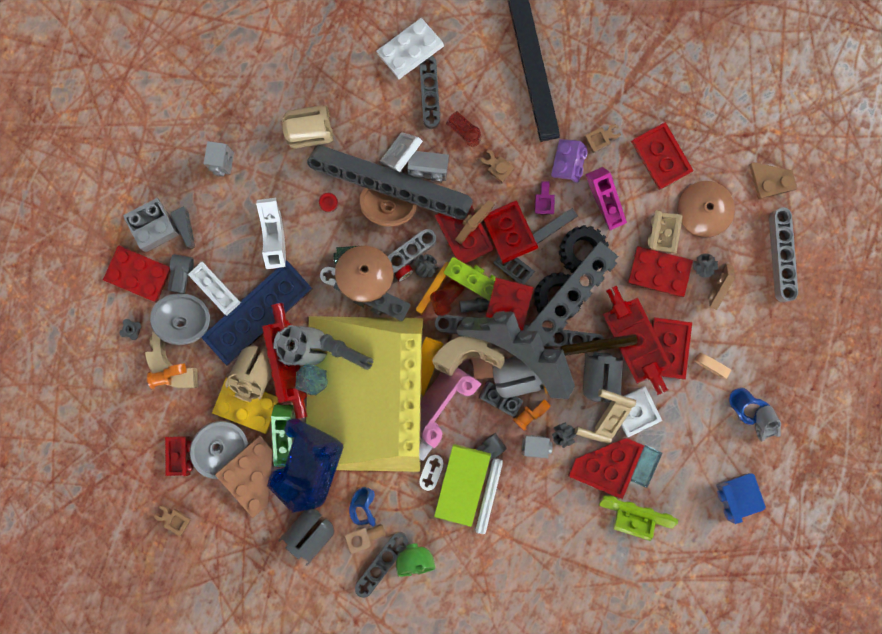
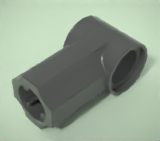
M172 255L168 291L185 294L188 274L193 270V257Z
M494 433L475 450L491 453L490 459H494L507 448L498 435Z

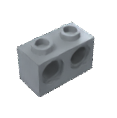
M207 141L204 165L214 175H231L234 152L227 144Z
M523 434L522 455L548 458V454H552L553 443L550 442V438Z

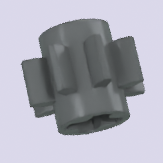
M421 254L413 264L416 266L415 272L422 278L427 276L431 278L439 268L435 266L437 263L436 259L429 254L424 256Z
M701 254L697 257V261L693 262V269L701 277H710L715 274L714 270H718V261H715V257L710 254Z
M564 422L553 428L556 432L552 436L557 445H562V448H565L575 443L573 438L577 435L574 433L575 429L571 425H567Z

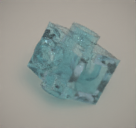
M305 364L296 372L295 389L316 396L327 386V371L317 366Z

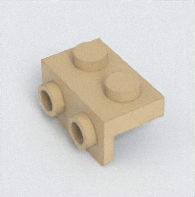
M656 210L655 215L651 219V226L653 228L652 234L648 236L649 247L652 250L676 254L683 216L662 213Z

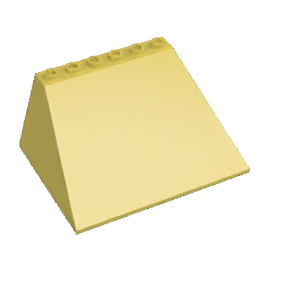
M309 316V327L319 329L324 334L331 335L337 341H343L347 347L372 358L373 363L367 362L372 367L369 370H365L342 357L336 358L332 356L328 351L311 348V350H318L327 353V355L319 364L308 366L306 413L308 417H306L305 470L420 472L421 336L423 318H404L403 321H400L396 318Z

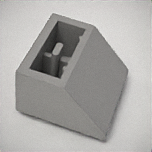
M415 151L409 159L408 174L422 180L425 178L431 179V182L442 183V181L447 179L449 155Z
M158 198L123 215L139 248L145 252L180 235L171 216Z

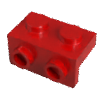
M190 436L165 437V476L191 475L193 464L190 460V445L192 442Z

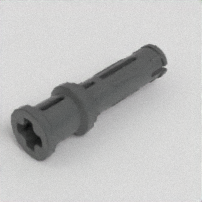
M325 334L320 339L322 348L320 350L328 351L336 358L342 357L365 370H369L372 367L371 364L367 363H373L372 358L347 347L343 341H337L329 334Z

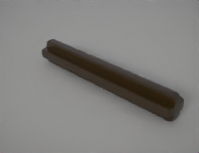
M633 334L563 345L560 347V350H563L564 355L567 356L636 345L638 340L637 336Z

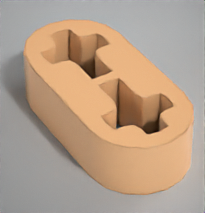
M699 352L695 359L697 364L724 379H727L731 372V369Z

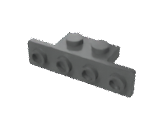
M335 283L334 289L340 291L337 283ZM389 293L372 302H353L361 307H364V305L371 307L370 311L381 316L384 313L400 321L404 320L410 308L409 303Z

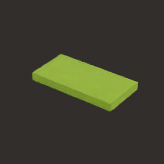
M453 444L434 517L472 527L491 453Z

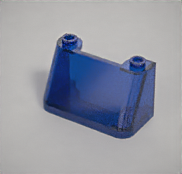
M299 419L287 420L285 434L294 439L285 468L277 469L271 473L267 487L294 513L316 509L323 505L343 451V444L337 438Z

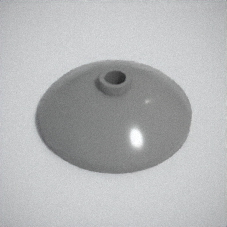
M178 293L168 295L155 304L151 311L150 322L152 330L161 340L170 344L185 345L197 341L206 333L210 324V314L206 305L197 297Z
M226 421L209 423L196 433L191 442V462L195 469L203 476L218 479L215 473L248 445L247 438L244 432L233 423ZM215 444L219 445L217 449H213Z

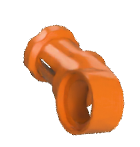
M185 363L169 366L163 369L162 372H148L147 381L150 389L152 390L156 386L165 384L170 386L172 384L171 376L187 373Z
M544 399L533 411L525 406L524 411L512 420L525 432L527 430L526 427L534 419L540 418L551 405Z

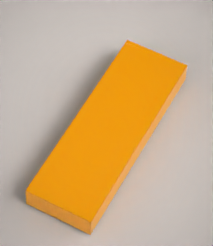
M445 262L416 307V311L419 314L423 315L446 279L447 275L444 274V271L449 262Z
M425 337L421 348L420 394L422 395L426 392L435 368L432 360L444 345V343L429 337Z

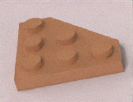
M260 435L215 473V476L252 518L268 505L273 450Z

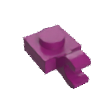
M542 181L540 185L541 195H535V214L554 215L555 195H549V181Z

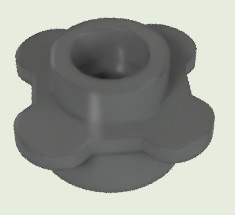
M125 319L123 321V328L119 332L120 336H127L131 340H136L141 329V323H134L130 319Z

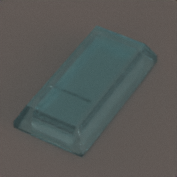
M645 445L630 481L648 488L663 453Z

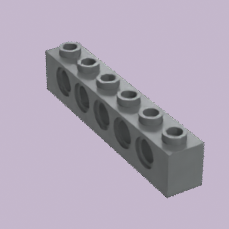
M601 241L597 243L526 330L538 331L543 346L549 347L555 339L553 335L556 331L561 332L568 324L565 320L570 315L573 317L580 309L578 306L582 300L586 302L592 295L590 290L594 285L598 287L605 279L603 277L604 273L607 270L610 272L617 265L615 260L618 258V255ZM594 261H598L601 264L602 268L600 271L593 269L592 264ZM581 276H586L589 279L588 286L581 285ZM569 291L576 293V301L568 299L567 294ZM556 306L564 308V315L562 317L555 314ZM544 321H549L552 324L550 332L543 330L542 324Z

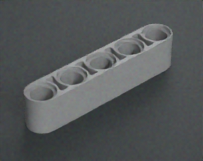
M782 207L770 214L769 226L775 297L780 302H788L797 298L798 283L792 213L789 209ZM778 213L783 215V222L778 220ZM779 232L785 235L784 241L779 238ZM781 251H784L786 253V260L781 258ZM782 270L788 272L787 279L782 276ZM784 289H787L790 293L788 298L783 294Z
M425 229L387 256L391 264L392 259L395 257L402 259L400 266L392 265L393 276L399 269L411 264L421 254L423 255L435 245L436 235L432 230ZM429 234L433 237V241L426 244L422 241L424 235ZM408 247H417V253L414 255L408 254Z

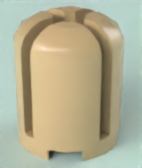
M327 105L288 110L284 114L282 119L283 133L290 147L296 149L329 144L333 141V131Z
M248 346L241 351L225 382L226 388L229 386L236 393L235 397L251 402L252 399H261L272 377L267 350L263 348L258 356L257 354L260 350L258 346Z

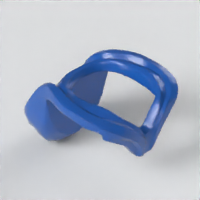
M745 388L733 390L729 397L731 407L738 414L741 421L748 425L756 423L757 411L760 408L770 406L767 402L754 398ZM749 404L759 405L754 418L744 413V409Z
M362 487L354 493L349 507V514L355 524H370L374 527L376 519L373 517L369 505L373 502L375 493L368 487ZM356 508H363L368 519L359 521Z

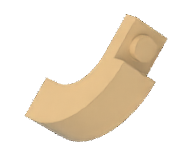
M152 332L150 347L153 348V352H145L149 368L153 373H157L173 365L167 359L165 341ZM187 368V373L171 376L172 384L170 386L198 388L197 368Z
M464 336L453 339L445 344L432 360L436 369L449 376L453 375L460 363L470 358L485 360L500 369L505 363L503 353L496 348H492L490 342Z

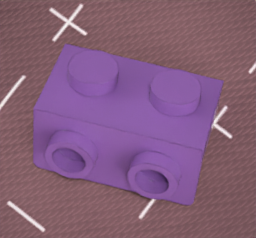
M559 139L551 176L554 178L571 179L579 183L580 177L583 175L584 159H586L588 153L587 146L581 141Z

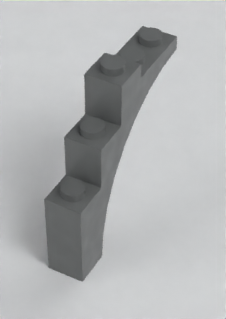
M495 312L492 318H463L456 329L458 336L484 340L505 349L523 361L539 377L546 387L550 398L569 399L575 384L563 350L544 349L538 331H520L514 312Z

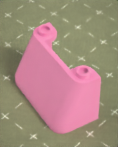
M458 367L452 376L441 372L420 401V437L430 446L436 448L442 439V430L435 423L437 417L456 391L465 396H470L477 391L481 383Z

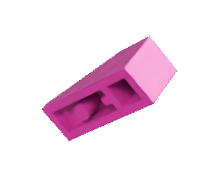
M604 167L585 174L608 229L613 230L626 224L627 221L611 173Z

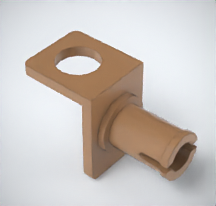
M379 524L368 530L365 527H359L356 529L357 531L345 535L344 538L350 554H354L371 547L370 541L386 534L383 525ZM354 536H359L361 542L359 547H354L351 544V539Z

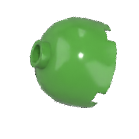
M417 543L407 545V549L400 552L397 556L396 569L398 577L412 576V574L416 573L419 575L433 571L436 568L432 553L425 547H418Z

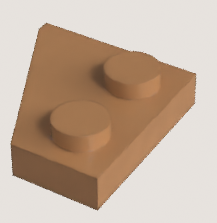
M725 264L715 288L711 290L708 296L709 306L712 309H718L736 278L732 265Z

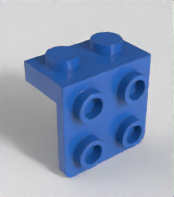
M748 473L716 484L718 488L717 495L719 500L723 502L725 508L723 510L724 515L729 522L738 524L743 522V517L765 510L766 506L754 474Z

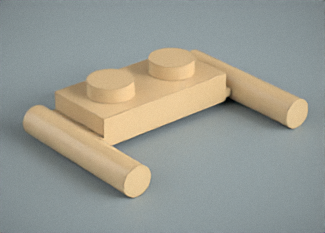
M600 389L598 396L611 400V403L595 426L596 431L593 432L576 427L574 433L610 444L612 437H614L632 410V407H635L636 400Z

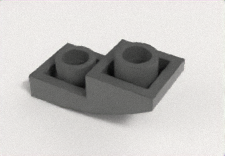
M489 381L486 382L478 397L512 417L516 416L523 403V400L516 396L511 398L501 397L496 390V385Z

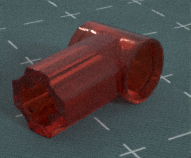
M458 111L453 113L446 124L464 139L467 145L471 147L479 145L481 142L480 129L472 125ZM476 133L478 136L476 139L471 140L468 138V135Z
M452 279L442 290L434 291L430 295L436 315L443 316L451 311V303L464 291L462 284Z

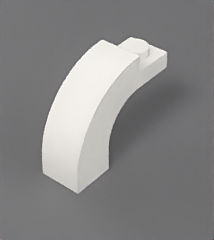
M276 198L257 200L256 204L263 234L262 254L266 269L285 267V238Z

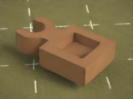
M616 124L610 125L607 131H604L603 127L585 135L592 153L611 144L609 139L616 140L621 136V133L614 135L611 132L612 129L616 128Z
M487 150L486 153L491 157L490 160H485L481 157L480 161L483 165L491 166L488 172L503 183L515 167L502 156L498 159L494 158V153L491 150Z
M161 505L159 508L164 511V515L155 514L154 518L158 521H166L164 525L166 529L178 536H182L192 518L177 509H174L171 513L167 506Z

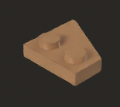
M756 162L749 164L759 199L798 189L792 170Z
M488 200L484 205L481 203L474 210L476 214L474 216L470 214L464 220L463 224L465 226L455 239L460 245L490 213L495 205L491 200Z

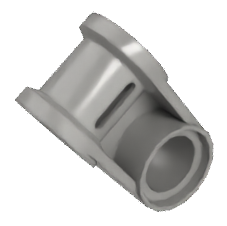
M764 406L757 411L755 425L758 439L765 441V438L781 436V421L773 407Z

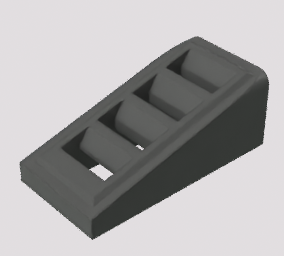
M183 206L171 212L170 215L186 246L193 249L195 248L189 212Z
M498 256L493 264L517 283L525 284L535 272L519 258L513 259L515 263L508 270L506 267L511 261L502 265L500 264L501 258ZM519 265L521 268L516 274H513L512 272ZM524 270L527 272L522 279L518 278Z

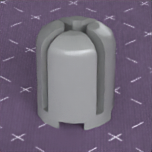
M288 325L281 332H278L274 339V349L277 350L280 358L279 361L289 365L314 366L325 359L327 353L311 350V348L322 349L320 339L325 334L321 330L312 327Z
M517 357L504 359L505 363L501 369L493 365L492 373L496 390L503 398H511L544 390L543 383L539 377Z

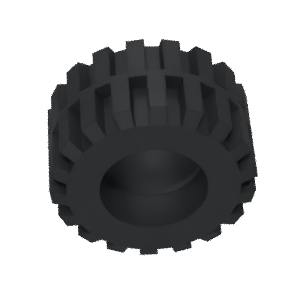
M581 225V227L573 228L564 236L559 246V255L561 256L560 261L564 263L566 270L569 269L573 273L582 263L573 252V246L577 241H588L593 248L600 241L607 247L609 246V243L605 241L606 236L601 235L599 229L595 230L593 226L586 227V225ZM594 261L592 264L595 271L602 267L598 261Z
M564 272L551 273L539 282L533 296L535 300L534 305L537 307L538 313L549 302L547 298L548 291L554 286L562 287L571 276L570 274L566 275ZM569 291V300L576 301V293ZM583 300L578 305L579 307L583 304ZM555 308V314L562 317L564 315V308Z

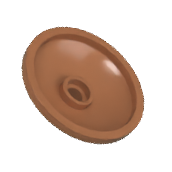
M700 181L690 185L682 193L678 201L677 212L683 216L681 224L687 231L693 235L707 238L721 234L730 226L735 214V204L729 191L722 185L713 181ZM707 204L712 205V210L707 209Z
M364 188L360 195L362 213L370 221L382 226L401 225L409 221L417 209L415 204L368 188Z
M357 246L347 250L339 258L335 268V279L340 291L349 299L357 302H372L384 296L391 287L393 267L389 258L381 250L371 246ZM366 267L368 271L362 272L361 269Z

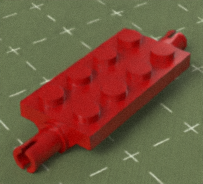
M617 286L612 287L615 295L611 289H608L606 293L613 304V309L603 314L613 336L620 337L633 334L637 336L638 343L636 345L619 347L636 383L639 384L648 379L651 381L657 396L663 394L659 386H661L664 393L667 392L669 389L661 374L672 368V365L638 297L626 302L623 300Z
M278 303L271 305L275 322L262 326L263 337L266 342L267 356L270 361L271 375L274 380L278 403L292 402L295 419L308 417L304 403L307 396L300 365L282 363L279 361L280 358L277 350L274 349V339L277 333L291 325L286 320L284 304Z

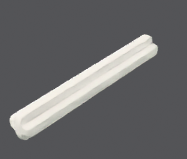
M498 458L492 460L476 525V532L479 534H485L503 464V460Z

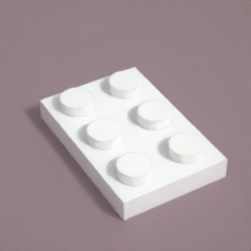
M420 18L379 48L377 54L395 76L400 79L444 47V44L426 22Z

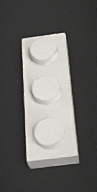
M203 262L198 264L188 274L226 316L241 303Z

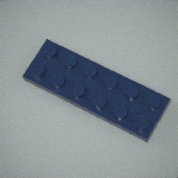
M286 260L285 267L277 268L240 301L241 303L232 312L220 319L201 338L222 362L228 366L240 355L244 348L253 344L263 335L262 326L275 322L271 305L283 303L286 314L313 288Z

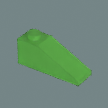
M274 405L271 414L274 466L293 467L295 421L293 405Z

